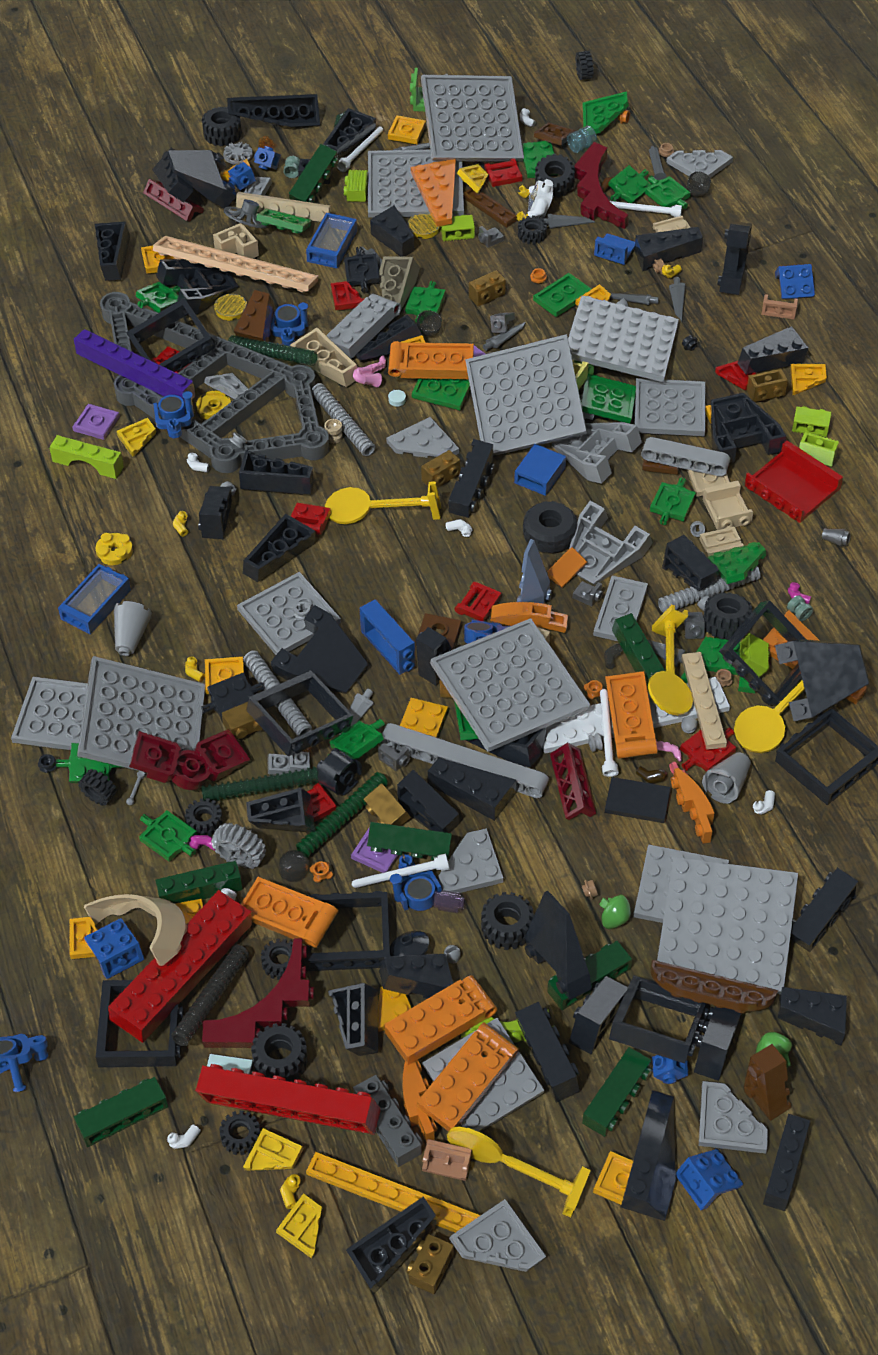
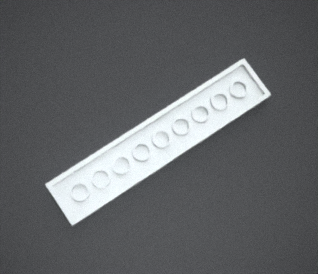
M716 677L708 678L718 713L729 711L730 705L720 683L716 680ZM648 692L654 728L682 722L684 717L698 718L694 703H692V707L686 714L672 715L661 710L654 703ZM601 703L590 705L589 709L547 726L542 747L544 754L555 751L567 742L574 746L588 744V735L595 736V733H599L601 740H604ZM610 713L611 737L614 738L613 725Z

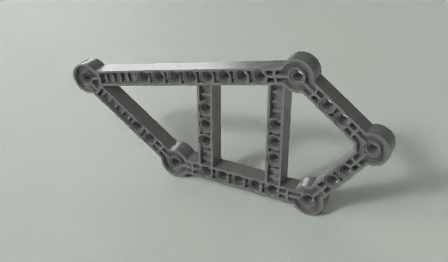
M121 292L108 293L100 300L102 317L104 321L112 326L114 343L131 351L130 340L126 333L128 332L127 325L136 327L158 313L144 307H138L137 304L130 302L126 294ZM176 321L154 335L184 348L204 338L199 329L180 321ZM208 333L216 348L199 357L177 373L192 380L194 390L205 382L206 377L214 376L227 365L259 377L261 380L204 423L200 424L191 418L190 425L181 427L182 435L180 437L211 458L212 467L220 473H231L241 467L246 450L252 451V454L257 456L259 453L264 454L266 458L273 460L275 458L288 459L295 457L319 460L325 457L329 452V434L323 427L318 426L311 394L312 388L316 385L314 371L306 365L290 366ZM119 375L114 381L117 401L125 406L135 405L155 419L153 403H157L158 407L160 399L164 396ZM286 390L289 396L295 398L301 424L299 433L247 440L246 443H243V448L233 444L229 440L230 438H223Z

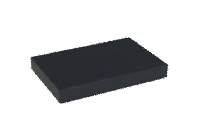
M611 777L604 813L664 823L670 787Z

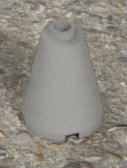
M123 601L122 605L116 603L114 607L115 650L122 656H129L134 653L151 619L152 612L149 608L148 611L145 610L144 605L140 603Z
M737 752L705 773L702 784L705 791H709L712 794L711 798L726 804L738 798L751 765L748 756Z

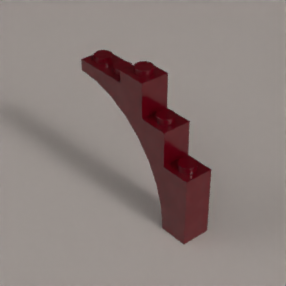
M593 142L574 166L575 178L580 180L577 185V196L584 199L581 203V215L593 221L599 217L625 229L628 226V214L618 209L608 200L599 184V174L607 160V147Z
M302 938L293 939L292 953L287 968L277 985L265 998L237 1015L218 1020L203 1021L202 1043L204 1048H251L254 1038H258L257 1033L261 1031L257 1027H273V1024L276 1023L278 1026H282L283 1020H287V1007H310V1000H314V987H310L309 980H302L306 979V966H303V958H307V946L303 945Z

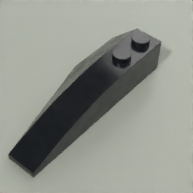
M317 94L227 98L228 114L287 127L320 126Z
M652 1090L621 1208L665 1221L676 1180L674 1097Z

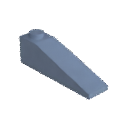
M530 539L524 552L521 571L523 575L519 584L521 594L518 596L517 602L545 604L546 600L549 601L552 595L550 580L535 541Z

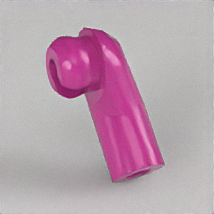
M790 583L788 588L790 597L794 598L800 595L805 599V603L809 604L811 596L801 594L798 583Z
M194 835L190 838L189 846L197 850L201 844L215 851L212 847V837L208 835Z

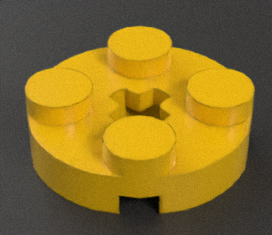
M209 391L205 396L198 398L196 402L197 412L202 420H208L228 405L231 400L220 391Z
M104 533L95 547L97 557L107 565H119L126 558L128 560L133 553L132 543L127 534Z

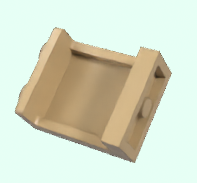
M739 481L704 488L703 502L717 530L733 526H745L752 523L753 511L752 509H747L740 495L741 485Z

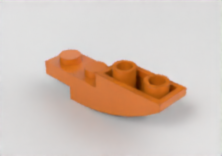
M510 602L493 605L490 621L513 626L531 618L537 627L565 633L568 615L551 611L552 605L534 602Z
M675 768L673 777H671V785L677 791V803L682 806L683 812H690L691 819L695 820L696 835L700 836L702 843H710L712 836L710 825L713 824L714 818L712 806L696 782L685 772Z
M419 1060L410 1065H407L405 1062L403 1070L405 1113L411 1123V1127L419 1125L427 1144L428 1139L434 1140V1132L437 1131L434 1120L429 1119L428 1115L417 1107V1101L429 1088L426 1078L422 1079L420 1075L422 1069Z

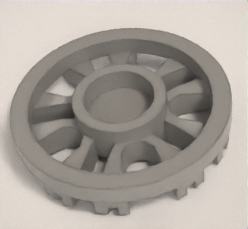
M239 142V144L231 143L224 150V159L231 164L239 165L245 159L250 161L253 156L252 148L249 147V144H243V142Z

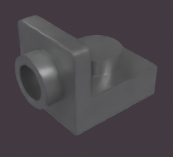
M483 226L479 227L478 238L487 248L504 241V235L496 227L486 230Z
M515 312L498 313L490 316L492 333L507 332V324L515 319Z
M582 581L573 592V598L592 607L596 601H600L603 595V591H601L602 584L598 582L594 587Z
M688 612V617L684 620L686 639L704 638L705 621L702 612Z
M384 743L378 748L379 760L396 772L401 767H405L410 760L407 747L399 753L393 747H388Z

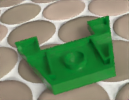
M704 638L696 652H701L706 671L717 672L720 669H726L731 674L738 675L736 669L727 663L719 652L728 641L727 639ZM740 642L733 649L739 656ZM684 671V673H683L682 676H681V679H682L685 683H688L687 678H686V674H685V671ZM740 676L738 691L755 694L756 691L750 688L747 680Z

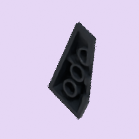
M408 315L403 316L389 325L390 329L387 332H380L375 341H369L355 356L361 361L390 354L392 342H401L422 335L417 324Z
M545 727L489 752L506 761L524 767H531L541 755L547 729ZM480 739L466 740L486 750Z

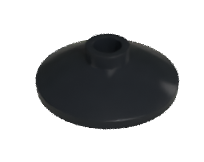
M422 931L403 933L392 942L390 956L424 955L430 946L429 937Z

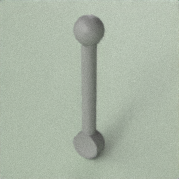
M142 771L137 772V781L130 798L126 800L128 805L134 804V796L140 781L145 778V773Z

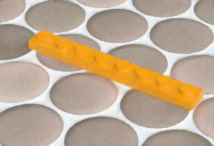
M315 1152L306 1170L308 1176L400 1212L424 1196L437 1216L439 1222L436 1226L454 1233L481 1216L318 1152Z

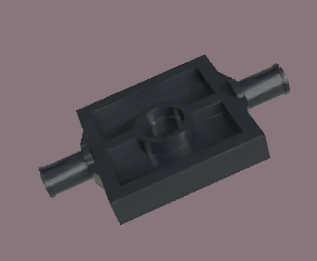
M359 246L360 251L356 247L357 255L344 258L346 279L351 286L361 285V291L364 292L365 287V292H367V284L380 282L376 253L363 254V248Z
M244 673L210 685L207 689L211 696V703L201 706L202 712L205 714L215 710L223 723L222 712L248 702L249 697L253 696L256 692L264 690V686H262V682L251 686L247 682Z

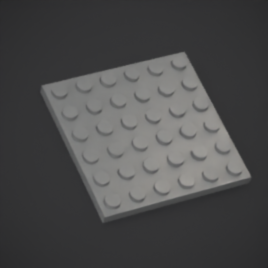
M421 76L432 161L454 159L456 161H510L513 158L516 161H523L524 156L512 76Z
M431 150L368 151V218L377 216L395 205L402 217L430 214L411 174V167L440 162L432 161ZM456 161L453 216L464 215L463 181L457 174L458 170L462 168V161Z
M581 295L568 338L572 360L588 362L592 365L663 382L679 319Z
M567 334L465 359L480 441L493 444V456L533 447L534 444L541 445L587 434Z
M531 618L434 657L430 661L433 669L487 752L585 711L590 707V703Z
M93 656L89 671L77 756L130 768L132 752L139 731L176 742L181 751L194 750L200 738L201 706H203L205 684Z
M673 857L657 961L778 990L777 994H780L781 988L784 987L798 873Z

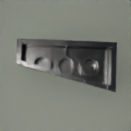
M348 108L323 145L337 151L339 160L344 158L375 131L376 118Z
M167 151L164 152L161 160L152 170L169 194L185 202L193 192V187L173 173Z
M699 227L636 235L634 251L642 272L648 270V267L653 266L655 259H662L663 262L668 261L670 263L678 257L685 258L700 253L703 236Z
M791 326L743 347L737 364L745 374L791 366V364H803L808 346Z
M473 439L471 443L472 452L467 453L465 467L461 468L459 480L456 481L448 500L449 513L469 518L471 513L475 512L477 500L481 499L483 488L487 487L490 474L493 475L495 470V464H493V444Z
M245 451L239 470L240 489L311 495L314 484L312 466L292 461L285 463L280 458L273 460L266 458L264 454L259 453L257 456L253 455L252 451Z
M284 514L243 560V574L256 582L261 581L314 545L316 531L291 516Z
M439 757L428 770V784L431 787L494 821L516 794V779Z
M838 867L834 872H830L826 876L824 886L816 889L811 903H806L803 906L798 920L794 919L792 921L790 939L808 952H811L826 934L827 929L825 928L827 926L832 927L839 916L838 912L844 913L849 906L850 900H855L858 896V880Z
M536 1002L515 1012L516 1020L528 1046L532 1047V1053L537 1065L542 1067L541 1071L547 1086L551 1085L555 1103L578 1093V1069L574 1063L570 1064L567 1058L570 1055L565 1044L560 1045L558 1038H560L559 1032L555 1025L551 1027L548 1021L551 1017L546 1007L542 1008L540 1003Z

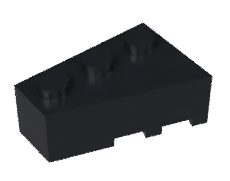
M395 205L370 219L371 235L400 257H405L415 251L414 235Z
M685 535L666 544L662 565L664 570L670 569L675 577L681 576L686 584L698 591L716 583L719 569Z
M428 627L424 632L419 633L416 638L418 675L437 686L440 683V678L430 664V661L434 657L451 651L452 647L446 637Z
M446 954L384 957L379 970L383 989L407 995L415 993L423 995V998L426 999L453 984Z
M607 976L601 983L597 982L592 995L588 994L583 1002V1006H578L574 1012L573 1018H575L569 1043L592 1055L595 1050L597 1037L602 1039L605 1034L603 1029L609 1022L612 1023L628 987Z
M366 983L329 990V996L332 997L335 1006L333 1008L340 1022L339 1029L346 1050L358 1056L378 1053V990Z
M782 987L779 996L777 1018L801 1029L811 1030L821 1038L824 1036L834 1040L835 1044L841 1046L845 1036L847 996Z
M716 1006L715 1008H710L707 1018L710 1022L705 1021L702 1030L704 1035L700 1034L696 1045L700 1050L694 1073L719 1081L723 1064L726 1062L727 1053L732 1045L742 1013L733 1009L718 1008Z

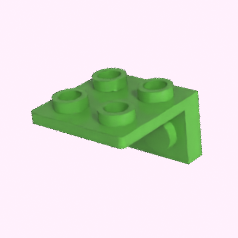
M415 68L414 73L411 74L410 105H413V111L425 112L422 87H418V68Z

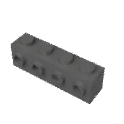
M374 1075L354 1086V1094H357L359 1091L369 1093L381 1108L376 1133L396 1165L400 1167L421 1155V1145H423L419 1134L417 1132L413 1133L411 1130V1123L406 1115L402 1116L400 1113V1106L394 1097L391 1099L389 1096V1089L383 1080L380 1081L377 1075Z

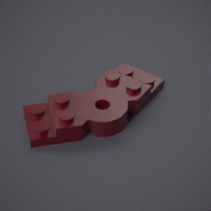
M229 729L197 742L194 750L181 751L176 742L139 731L136 736L129 767L146 772L147 778L163 783L172 780L182 789L197 790L206 783L207 779L215 782L230 775L232 770L248 764L250 758Z

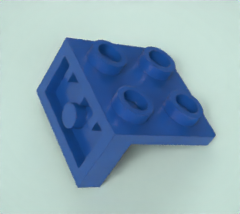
M606 234L604 238L597 237L595 240L594 256L625 264L635 248V242L611 234Z
M811 264L779 266L775 271V279L779 278L782 299L814 297Z
M121 918L84 937L85 942L98 959L106 979L144 960L138 941Z
M717 1149L688 1157L676 1172V1177L700 1210L707 1209L719 1194L738 1189L743 1185L736 1172L733 1171L724 1156Z

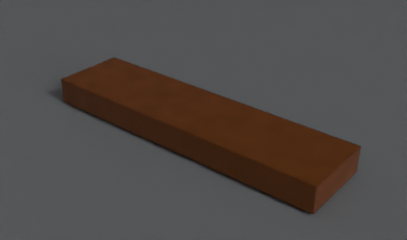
M470 188L463 193V199L507 228L518 221L516 214L483 192L479 191V193H476Z

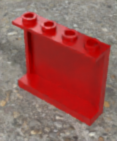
M787 440L783 443L782 450L777 456L755 474H746L744 486L789 515L790 518L801 523L841 489L843 476Z

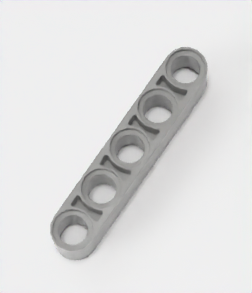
M654 437L646 439L641 456L647 461L715 476H724L730 462L729 455L723 452Z

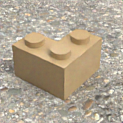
M242 223L213 234L215 249L234 254L237 253L249 258L259 256L257 240Z

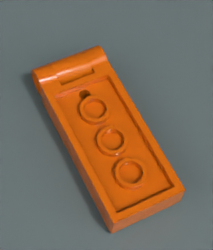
M392 342L388 374L393 377L401 375V378L469 379L465 359L474 357V344Z
M644 671L606 676V687L618 759L657 754Z
M257 877L241 903L242 906L252 911V923L291 939L302 938L304 944L315 948L319 945L338 913V909L331 904L324 903L260 877Z
M470 975L385 1023V1034L407 1065H410L483 1020L492 1017L497 1012V1007L474 976Z
M483 1022L417 1101V1107L447 1131L453 1127H458L514 1059L519 1048Z

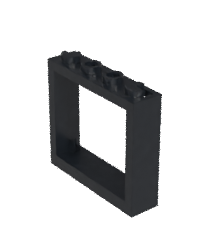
M185 298L126 332L139 355L150 360L139 343L189 315L204 338L159 364L173 372L181 370L186 365L216 348L212 338Z
M768 600L759 603L719 652L723 655V659L736 669V673L747 680L750 688L762 696L761 698L766 704L777 705L802 678L799 664L793 668L773 692L733 650L762 615L787 642L806 639L780 610Z
M312 671L249 697L246 709L288 757L295 753L298 754L311 746H316L319 742L326 739H331L341 732L348 731L353 719V714ZM309 691L335 720L291 739L265 709Z
M830 708L824 714L821 713L814 722H809L800 733H795L786 744L782 743L776 751L775 759L776 763L826 805H829L878 765V745ZM830 726L863 753L865 757L826 787L790 756Z
M387 892L306 895L331 904L335 908L382 906L383 950L312 953V946L305 944L307 946V958H305L306 971L380 968L384 957H390Z
M633 975L613 1020L609 1039L685 1064L688 1055L693 1056L709 1009L705 1008L706 1003L704 1002L698 1003L692 999L674 997L656 982ZM636 998L694 1016L686 1041L677 1040L627 1024L626 1020Z
M103 980L96 1047L98 1068L177 1066V1057L181 1055V1045H178V1039H182L183 1033L182 1026H179V1021L184 1018V1008L180 1006L181 1002L171 1010L168 1050L108 1051L111 1027L108 1006L113 1002V994H121L133 980Z

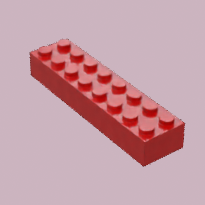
M218 890L186 924L187 932L183 935L180 942L182 947L179 952L163 966H160L154 958L108 1006L109 1019L144 1043L168 1017L171 1010L177 1004H180L252 925V911Z
M211 1064L210 1067L202 1065L195 1090L210 1104L375 1135L381 1111L376 1101L366 1092L359 1091L357 1094L349 1093V1090L339 1087L336 1090H331L323 1084L310 1086L302 1080L289 1082L280 1076L267 1078L259 1072L246 1074L241 1069L231 1068L230 1071L216 1064Z

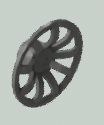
M244 199L242 208H224V213L239 223L256 228L269 227L261 224L260 221H256L259 204L255 201ZM245 215H247L246 222L242 220Z

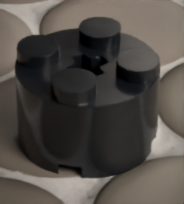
M334 748L325 760H321L316 767L318 782L337 795H346L357 785L358 781L356 778L358 774H362V764L342 750Z

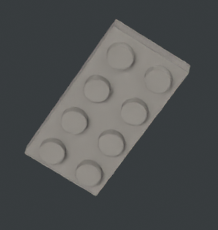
M612 576L593 636L617 641L612 632L615 619L632 613L636 621L638 620L648 583Z

